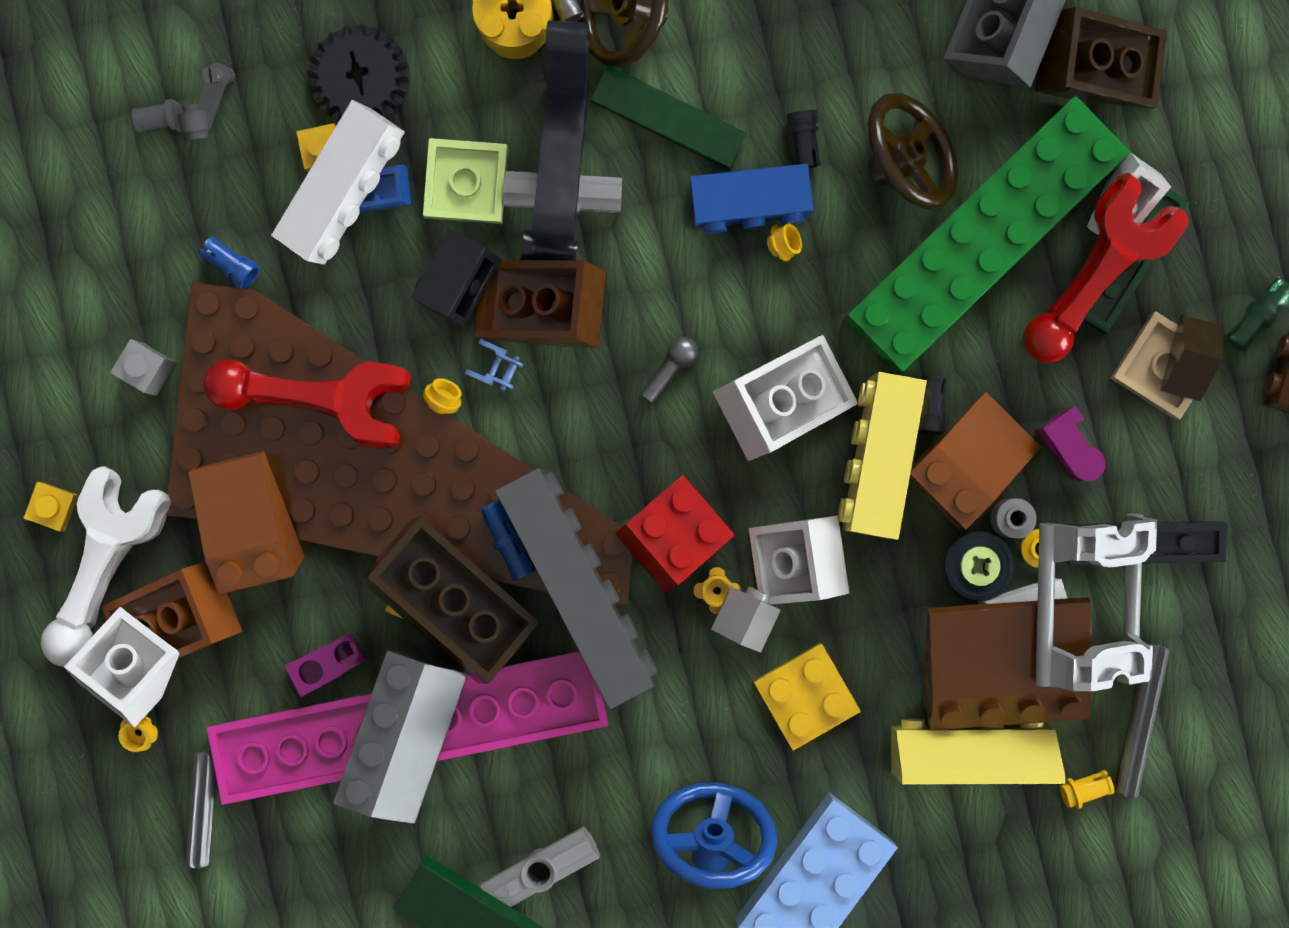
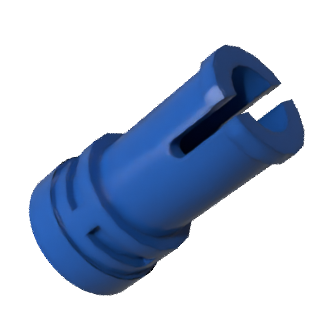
M214 236L207 239L203 244L204 247L208 248L207 251L203 248L200 249L199 257L205 259L226 274V279L231 281L240 290L242 288L247 289L260 271V265L253 260H249L244 255L239 256Z

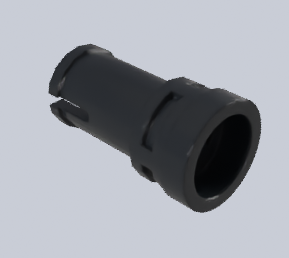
M803 110L787 114V123L791 127L790 135H793L797 165L808 164L809 169L820 167L821 161L819 159L816 132L819 131L818 126H816L818 123L817 110Z
M525 230L520 260H576L579 242L533 238V231Z
M923 376L921 379L927 380L918 433L945 434L943 404L947 379L937 376Z

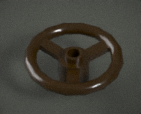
M582 0L580 8L584 12V17L580 20V23H589V53L602 65L622 68L639 60L655 43L661 28L667 21L669 12L668 0ZM595 14H611L615 23L623 25L625 49L619 52L610 51L601 43L596 31Z
M903 93L884 94L872 105L867 123L869 143L873 152V157L868 161V169L872 178L880 185L890 184L908 202L924 209L945 206L955 195L959 177L956 155L947 133L935 115L920 101ZM890 109H900L912 115L918 122L911 133H904L897 137L883 125L886 113ZM929 136L933 140L941 159L943 178L939 189L924 168L927 163L928 154L925 142ZM907 177H912L920 189L915 187Z

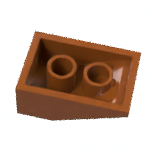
M984 392L945 431V434H942L912 464L909 481L957 529L966 530L998 498L1041 446L987 392Z
M261 451L191 469L188 473L204 558L218 593L222 594L293 577L305 556L265 452Z
M206 561L178 570L101 606L106 620L119 607L124 609L179 652L178 659L243 632L227 592L218 593Z

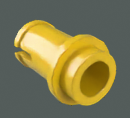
M1102 770L1099 773L1075 781L1072 778L1066 779V784L1060 785L1061 795L1068 808L1075 806L1076 809H1080L1083 806L1082 803L1114 794L1113 782L1110 776L1106 777L1108 772Z

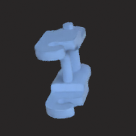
M480 339L478 344L496 352L493 366L489 374L487 373L485 376L466 369L464 374L491 386L497 382L501 384L499 389L505 391L506 387L513 389L514 386L510 384L516 367H523L524 365L518 362L520 357L514 355L513 359L507 357V350ZM503 359L509 362V365L501 380L494 377Z

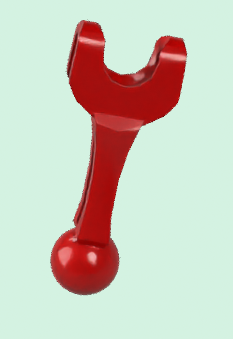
M1123 173L1117 176L1095 204L1094 218L1099 235L1080 272L1064 293L1048 308V313L1034 317L1027 324L1023 333V344L1027 353L1033 359L1042 363H1054L1065 358L1073 347L1074 332H1077L1084 317L1102 292L1136 260L1156 259L1168 254L1188 225L1187 213L1178 207L1169 206L1163 208L1149 222L1136 224L1133 221L1132 210L1142 193V186L1139 180L1131 173Z
M224 359L216 362L208 369L204 377L203 386L209 401L221 409L235 410L245 406L249 401L253 404H278L301 407L340 420L348 436L360 446L394 449L400 445V433L392 424L373 419L370 415V406L373 400L382 393H402L407 390L411 374L402 367L367 361L354 367L342 380L324 382L294 381L254 373L247 365L238 360Z

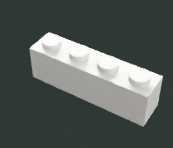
M351 100L271 236L306 261L325 265L327 260L331 259L338 251L339 240L347 227L351 226L358 218L360 213L359 207L365 197L378 185L380 172L386 162L394 157L399 150L400 139L405 131L371 108Z

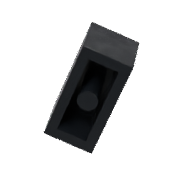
M448 229L444 238L437 244L434 257L425 273L417 280L415 291L411 298L429 310L465 327L497 269L501 258L485 246Z

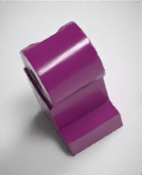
M1073 406L1060 412L1037 428L1036 431L1071 479L1078 482L1093 481L1103 474L1105 458L1098 449L1090 447L1077 428L1076 424L1084 420V417L1077 407Z
M350 633L285 665V668L299 695L303 697L366 661V658L353 634Z

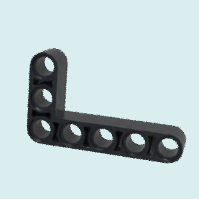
M548 20L545 47L547 96L533 213V238L574 241L589 92V23Z

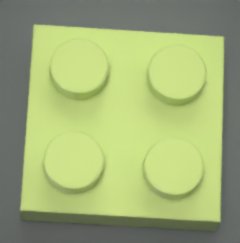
M429 138L423 217L427 219L502 224L504 206L503 185L508 156L507 144Z

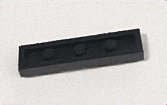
M1183 521L1157 522L1156 551H1154V554H1150L1148 559L1142 562V564L1227 562L1226 522ZM1089 523V524H1066V525H1072V526H1079V527H1081V526L1108 524V525L1117 526V530H1118V529L1121 528L1122 523ZM1066 561L1069 565H1093L1088 561Z

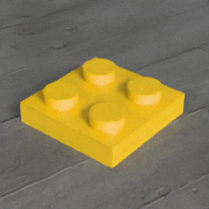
M821 642L753 681L793 751L861 712Z

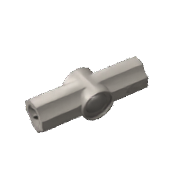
M505 171L503 205L506 207L534 208L538 173ZM580 175L577 214L580 211L621 213L622 178Z
M583 826L543 849L534 850L527 858L482 882L480 887L512 907L537 892L547 891L555 882L599 859L600 853L592 835ZM536 862L546 864L550 870V876L546 878L536 877L531 871V865Z

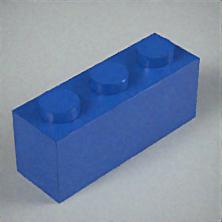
M808 164L690 176L689 184L694 229H703L704 234L723 233L727 231L726 226L742 224L743 230L760 229L766 227L765 222L781 220L782 226L786 224L798 225L804 223V217H810L813 212Z

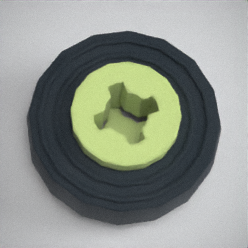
M968 531L956 537L946 548L942 560L943 575L948 586L959 596L972 601L989 600L1000 595L1010 584L1014 572L1013 556L1008 545L997 535L986 531Z

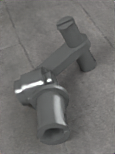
M214 63L209 67H205L202 71V78L205 82L198 105L183 106L173 99H167L164 104L133 108L132 121L137 132H144L146 130L170 127L173 131L178 130L181 133H185L186 141L209 138L208 130L212 127L226 85L234 81V71L222 63Z

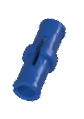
M495 501L481 508L479 512L482 514L495 541L492 545L495 550L499 549L513 581L536 571L501 501Z

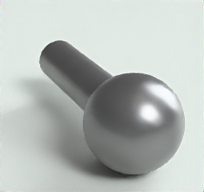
M678 337L669 344L667 361L641 393L652 403L680 368L689 367L696 362L699 350L697 344L691 338Z

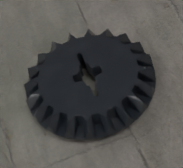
M361 24L355 27L344 26L343 29L337 32H330L323 42L318 43V48L314 55L311 56L310 68L307 71L309 89L315 102L326 115L337 122L340 121L351 100L371 108L384 118H388L403 102L408 91L410 76L404 52L394 39L376 27L370 28ZM353 56H355L356 63L363 71L368 70V74L363 76L362 86L364 95H362L361 89L354 79H348V75L353 74Z

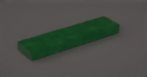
M610 66L606 67L590 99L591 103L730 170L747 136V132Z
M1169 189L1142 223L1149 222L1165 207H1178L1185 211L1190 201ZM1154 259L1136 260L1120 273L1102 292L1083 321L1104 335L1107 334Z

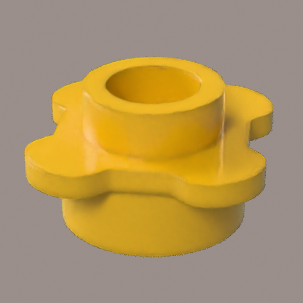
M714 567L709 571V576L703 583H697L694 586V595L699 599H703L709 605V610L712 613L718 614L730 588L741 589L737 583H731L725 577V571L722 568ZM719 587L721 589L720 594H714L713 589Z

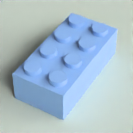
M828 792L735 917L737 927L839 928L898 847L891 838Z

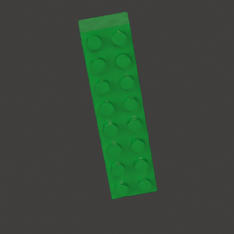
M1075 95L843 320L896 375L904 372L1131 151Z

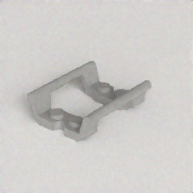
M1127 514V521L1122 522V526L1118 530L1117 526L1108 524L1081 527L1054 523L1039 524L1035 681L1037 686H1052L1071 691H1097L1112 688L1116 677L1118 682L1129 685L1150 681L1152 678L1153 646L1146 644L1140 639L1142 562H1145L1150 554H1154V551H1156L1157 519L1144 517L1143 514ZM1074 560L1088 561L1093 565L1109 568L1125 566L1123 641L1095 645L1089 648L1083 656L1077 657L1053 646L1055 563Z

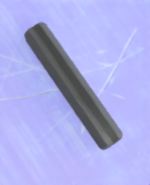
M206 750L196 752L193 759L185 862L187 867L197 869L205 868L209 864L216 778L212 753Z

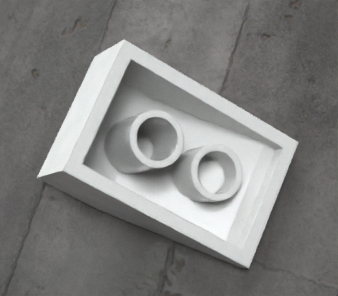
M824 335L713 391L748 461L778 449L858 404Z

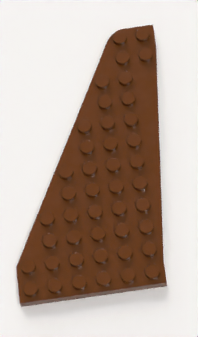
M192 283L167 493L171 499V504L166 516L197 519L188 473L191 469L264 451L298 540L379 557L411 519L421 516L493 581L548 592L537 569L513 581L499 549L495 550L492 545L495 541L482 514L479 512L481 508L500 500L496 490L534 471V469L447 413L439 414L428 407L422 397L408 388L402 393H382L373 400L370 406V415L373 419L392 424L400 433V445L394 449L360 446L348 436L340 420L301 407L278 404H253L251 401L235 410H225L215 406L207 398L203 382L208 369L216 362L224 359L238 360L247 365L252 372L268 377L309 382L342 380L354 367L366 361L254 289L242 288L240 290L236 287ZM563 489L564 494L558 498L564 509L572 508L579 519L583 529L579 530L577 534L584 546L589 543L593 546L601 562L600 566L596 567L602 581L609 578L620 598L619 602L615 604L627 605L633 554L615 534L622 527Z

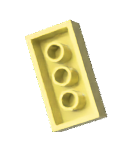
M878 372L869 377L866 383L861 384L858 406H863L864 409L862 419L854 423L851 436V444L857 445L855 458L847 461L844 475V483L850 484L847 498H841L837 514L839 522H843V531L887 539H899L927 380Z

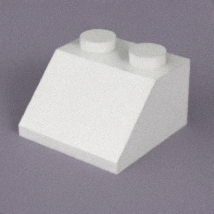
M838 515L748 528L757 589L770 596L768 604L816 601L850 594Z
M119 607L64 668L78 684L135 728L163 697L179 652Z

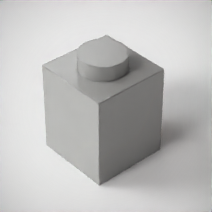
M130 339L110 373L143 393L157 396L177 362L145 343Z
M749 586L746 593L731 587L711 630L742 646L761 653L781 610L767 603L770 598L769 595Z

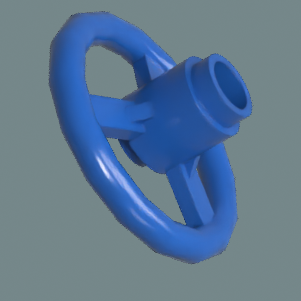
M720 782L695 783L674 791L659 805L651 824L653 848L664 866L683 881L708 889L735 888L755 880L771 864L778 844L774 820L762 802L741 788ZM699 798H716L711 818L701 821L696 826L694 833L667 834V826L672 814L683 804ZM731 802L738 804L751 813L760 827L762 842L756 856L733 842L734 832L727 823ZM692 851L691 859L695 867H691L679 858L675 852ZM730 862L740 867L731 872H723Z

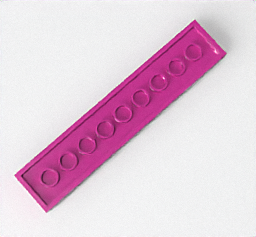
M580 651L505 665L489 684H479L467 675L437 761L609 726L603 695ZM372 693L208 726L207 732L221 804L224 805L341 781Z

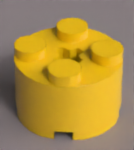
M473 0V17L479 35L485 44L498 55L509 59L526 58L537 52L546 42L548 20L554 21L551 0ZM518 9L519 12L516 14V19H509L508 14H510L511 10Z

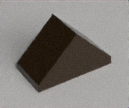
M1180 315L1160 391L1194 401H1201L1223 361L1221 325Z

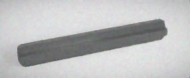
M1148 644L1153 646L1152 678L1150 681L1138 683L1115 789L1117 794L1128 798H1137L1139 796L1169 656V649L1167 647L1156 644Z

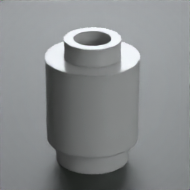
M1004 499L993 506L989 520L992 529L998 535L1006 538H1022L1032 532L1036 525L1037 517L1034 508L1023 499ZM1014 511L1018 513L1019 517L1016 526L1010 520L1011 514Z

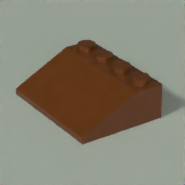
M1089 597L1054 599L1053 646L1076 657L1083 656L1092 647L1091 601ZM1038 600L928 608L922 701L930 730L1089 719L1093 691H1071L1052 686L1042 687L1035 684Z

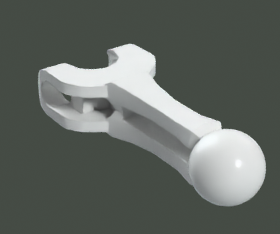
M105 466L96 468L90 473L77 501L78 515L87 530L84 553L78 574L67 600L57 614V619L45 628L41 637L43 654L51 663L64 667L93 636L90 628L96 625L100 605L121 561L133 545L149 542L160 534L171 504L168 494L160 490H149L141 494L131 511L125 513L121 510L118 503L121 485L120 476Z

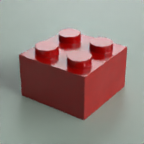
M684 475L615 533L665 593L678 586L734 536V533Z

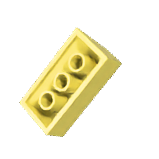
M910 718L901 719V725H891V773L902 784H1065V772L1056 730L1048 725H1043V722L930 730V726L925 725L924 719Z

